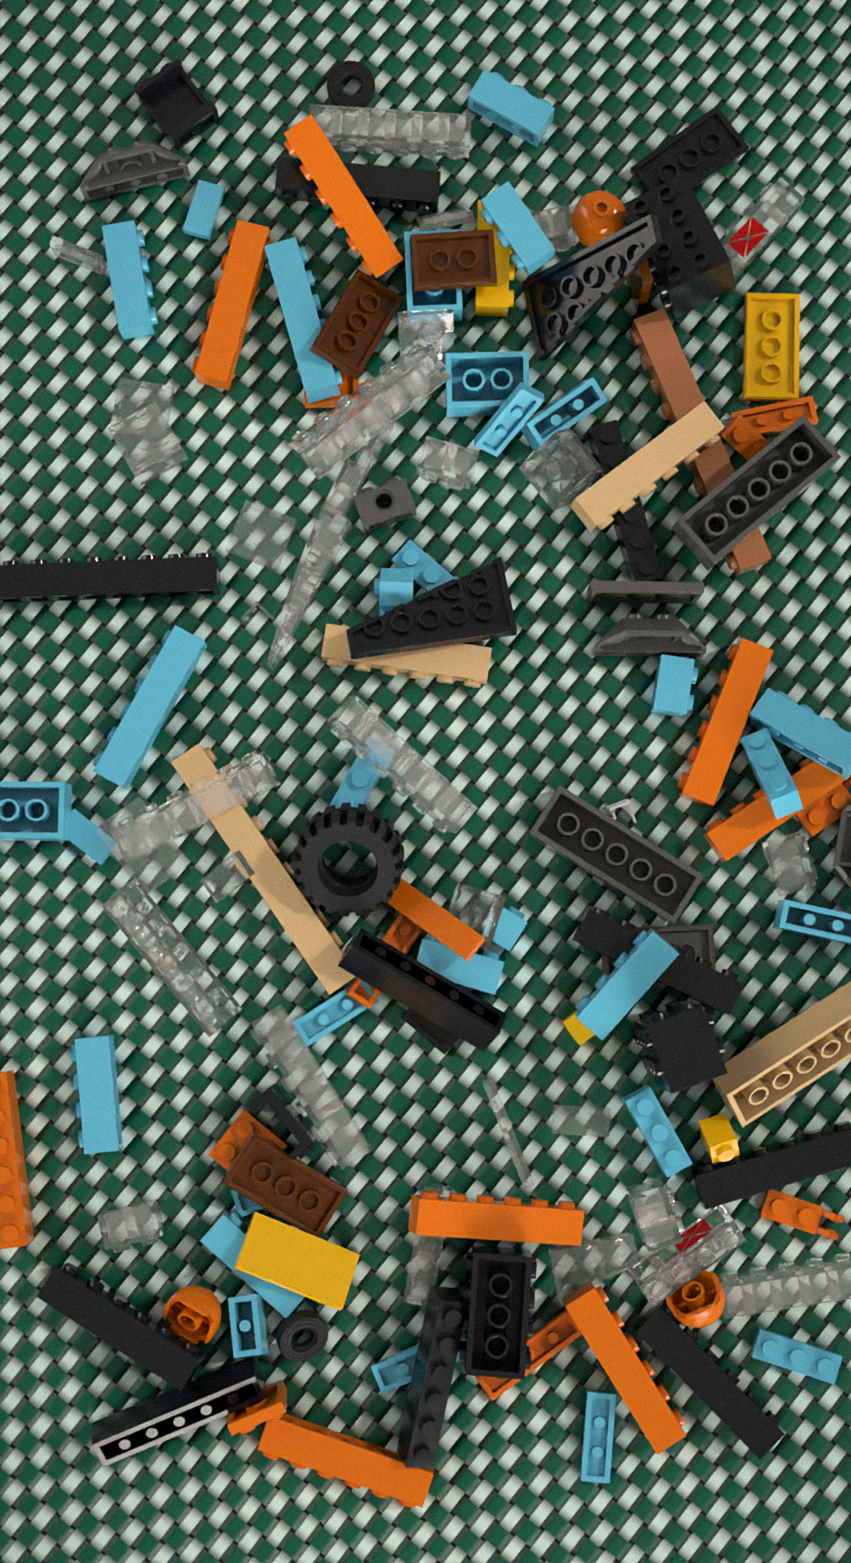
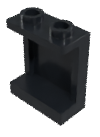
M179 59L165 64L160 69V72L151 78L141 81L135 89L139 103L176 151L220 121L216 106L211 100H206L184 71Z
M274 1083L247 1107L255 1115L268 1104L299 1142L291 1150L288 1157L292 1160L298 1156L301 1160L314 1149L315 1144L313 1142L317 1135Z

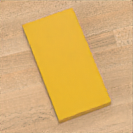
M745 293L743 401L784 402L799 398L800 294Z
M255 1212L250 1221L234 1268L340 1311L344 1307L360 1254Z

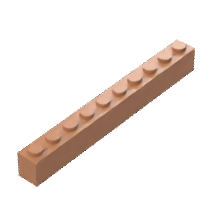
M665 308L634 319L629 335L633 345L638 346L642 354L640 355V362L645 371L648 370L651 375V388L656 396H660L663 403L661 405L662 414L673 425L701 404L704 399ZM721 439L709 449L704 446L698 450L700 455L690 464L686 465L684 463L686 469H691L695 478L693 479V486L698 495L702 494L703 498L735 472ZM759 528L725 556L729 569H734L736 576L765 565L772 558Z

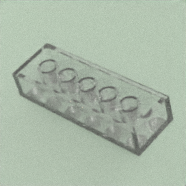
M419 343L407 346L402 350L400 358L394 362L389 361L379 369L380 373L373 379L367 378L357 386L358 390L351 396H343L335 403L336 407L329 413L325 411L314 419L315 424L307 430L303 428L292 436L293 441L288 445L304 467L320 480L451 378L450 374L432 349Z

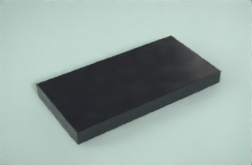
M716 106L632 166L630 173L645 192L684 173L694 191L748 152L749 146Z

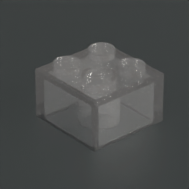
M571 428L556 431L519 467L552 510L570 504L604 471Z
M656 1178L625 1188L642 1244L649 1253L683 1242L680 1234L685 1233L680 1216H677L676 1212L672 1210L671 1206L676 1203L670 1187L668 1188L667 1184H663Z

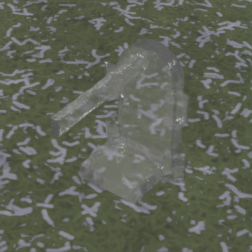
M257 601L240 617L252 626L253 623L248 619L247 615L250 612H255L257 610L255 606L257 605L272 620L274 619Z

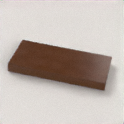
M357 269L311 346L310 351L357 380L404 298Z
M252 1132L222 1178V1183L300 1230L319 1237L348 1193V1189L295 1157L291 1160L288 1157V1152L257 1133Z

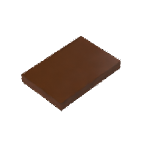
M493 229L410 235L414 292L497 286Z
M647 259L626 279L636 312L646 309L653 283Z

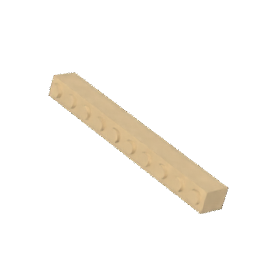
M198 743L171 762L328 994L331 995L356 977L338 966L343 955L340 949L343 942L335 931L329 933L324 925L328 920L319 907L315 910L308 902L311 899V895L305 896L300 890V886H297L292 878L295 876V872L286 861L282 864L276 854L280 850L271 838L268 840L264 838L260 831L265 828L256 815L253 817L249 816L245 810L249 806L240 792L236 795L229 786L233 781L224 769L219 772L214 764L217 758L209 747L204 749Z

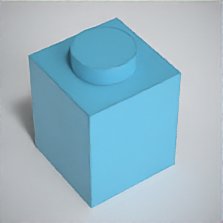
M381 568L380 578H375L374 595H379V606H397L402 603L405 605L413 601L414 569Z
M512 906L509 910L502 908L485 937L505 950L510 951L528 923L523 920L525 914Z

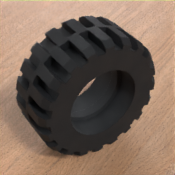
M350 802L342 803L341 808L336 809L335 805H331L325 808L324 814L317 812L312 816L311 823L307 822L304 826L301 836H299L294 856V867H296L294 874L296 881L301 882L300 890L305 896L311 895L310 902L316 907L322 904L325 906L324 911L331 914L335 910L341 912L340 916L349 917V912H355L356 916L365 915L366 909L370 908L372 912L379 909L381 901L387 903L392 898L393 891L398 889L404 862V846L401 845L402 838L398 830L393 831L394 823L389 818L383 820L381 818L382 812L377 809H373L370 812L366 810L367 805L359 803L358 808L351 807ZM337 842H356L371 851L376 859V866L363 876L344 877L333 872L327 866L323 859V852L330 845Z

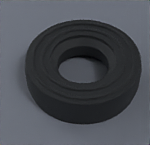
M344 61L339 63L331 70L328 76V96L331 102L343 111H360L368 106L373 99L375 93L374 77L369 68L360 62ZM353 77L360 81L362 86L357 94L346 95L342 92L340 86L346 78Z
M299 1310L291 1313L287 1318L283 1319L276 1331V1342L279 1350L287 1359L292 1361H305L316 1356L324 1348L328 1340V1329L325 1321L317 1312L312 1310ZM306 1327L312 1329V1334L306 1341L301 1343H294L292 1341L293 1335L298 1330Z

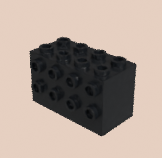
M684 173L623 204L626 215L622 219L625 226L649 214L656 215L658 218L663 243L647 258V262L653 277L652 285L655 289L658 288L665 310L671 309L675 318L736 288L731 261Z
M678 999L665 1004L666 1009L663 1011L650 1009L639 1013L640 1019L633 1021L636 1028L631 1030L636 1044L643 1046L645 1055H642L641 1058L645 1069L650 1074L653 1073L657 1086L673 1094L728 1074L721 1056L725 1054L724 1046L721 1039L714 1036L711 1026L715 1025L712 1014L703 1005L694 1004L693 1001L689 1002V1000Z
M472 1245V1252H466L465 1270L466 1273L470 1274V1282L464 1281L463 1296L468 1302V1311H466L462 1334H466V1341H460L459 1364H464L465 1375L525 1380V1369H530L531 1351L530 1346H527V1339H532L533 1321L532 1317L529 1316V1308L534 1309L535 1291L531 1287V1278L536 1279L537 1261H535V1257H532L529 1249Z

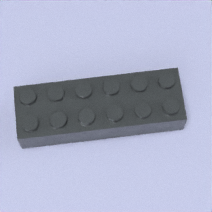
M803 415L681 516L671 529L708 571L833 467L841 456Z
M560 785L528 834L534 840L670 925L676 923L704 877L698 871Z

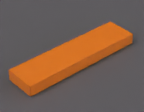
M400 878L398 889L393 891L392 898L387 904L469 962L485 941V938Z
M400 913L382 940L407 954L423 929ZM356 978L346 994L370 1010L381 991L369 985L373 991V995L370 996L364 987L360 985L362 980Z
M566 1308L534 1331L532 1339H527V1346H530L531 1364L530 1369H525V1376L582 1335ZM475 1376L492 1401L521 1380Z

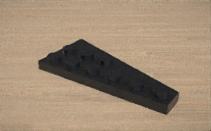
M649 214L522 281L539 360H546L663 243L656 215Z
M502 558L494 559L491 564L483 568H475L470 571V574L462 578L452 579L418 595L415 600L405 605L403 603L399 604L386 614L376 615L347 629L346 635L351 660L517 635V626Z

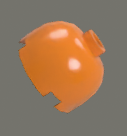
M593 191L586 194L578 201L573 211V232L575 231L583 245L591 246L625 228L622 219L626 215L624 206L614 194L607 191Z
M693 1267L683 1270L672 1279L674 1284L671 1286L670 1291L667 1288L665 1293L666 1303L679 1322L689 1327L702 1328L718 1320L723 1313L726 1299L724 1288L713 1271L710 1270L708 1272L703 1271L702 1267Z
M189 1285L178 1289L163 1307L164 1320L167 1317L172 1323L170 1327L176 1331V1335L182 1340H190L195 1344H198L201 1340L205 1341L204 1344L212 1339L221 1324L222 1307L211 1290L202 1286Z

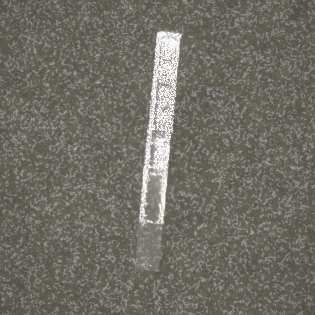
M384 415L380 422L375 421L368 434L371 438L367 446L362 445L356 455L355 460L358 462L356 463L349 458L346 459L312 529L290 585L270 649L267 666L273 671L352 528L351 521L346 519L345 516L354 502L353 496L357 495V492L361 489L393 430V420Z

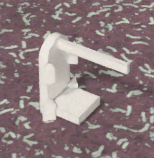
M630 799L606 806L611 818L616 820L615 809L619 807L622 809L627 808L628 804L633 822L637 823Z

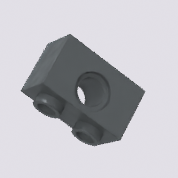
M398 478L389 479L381 487L375 489L366 487L359 490L357 495L353 496L354 504L365 533L417 516L416 507L405 478L401 480ZM382 498H387L392 502L390 507L386 509H381L376 504Z

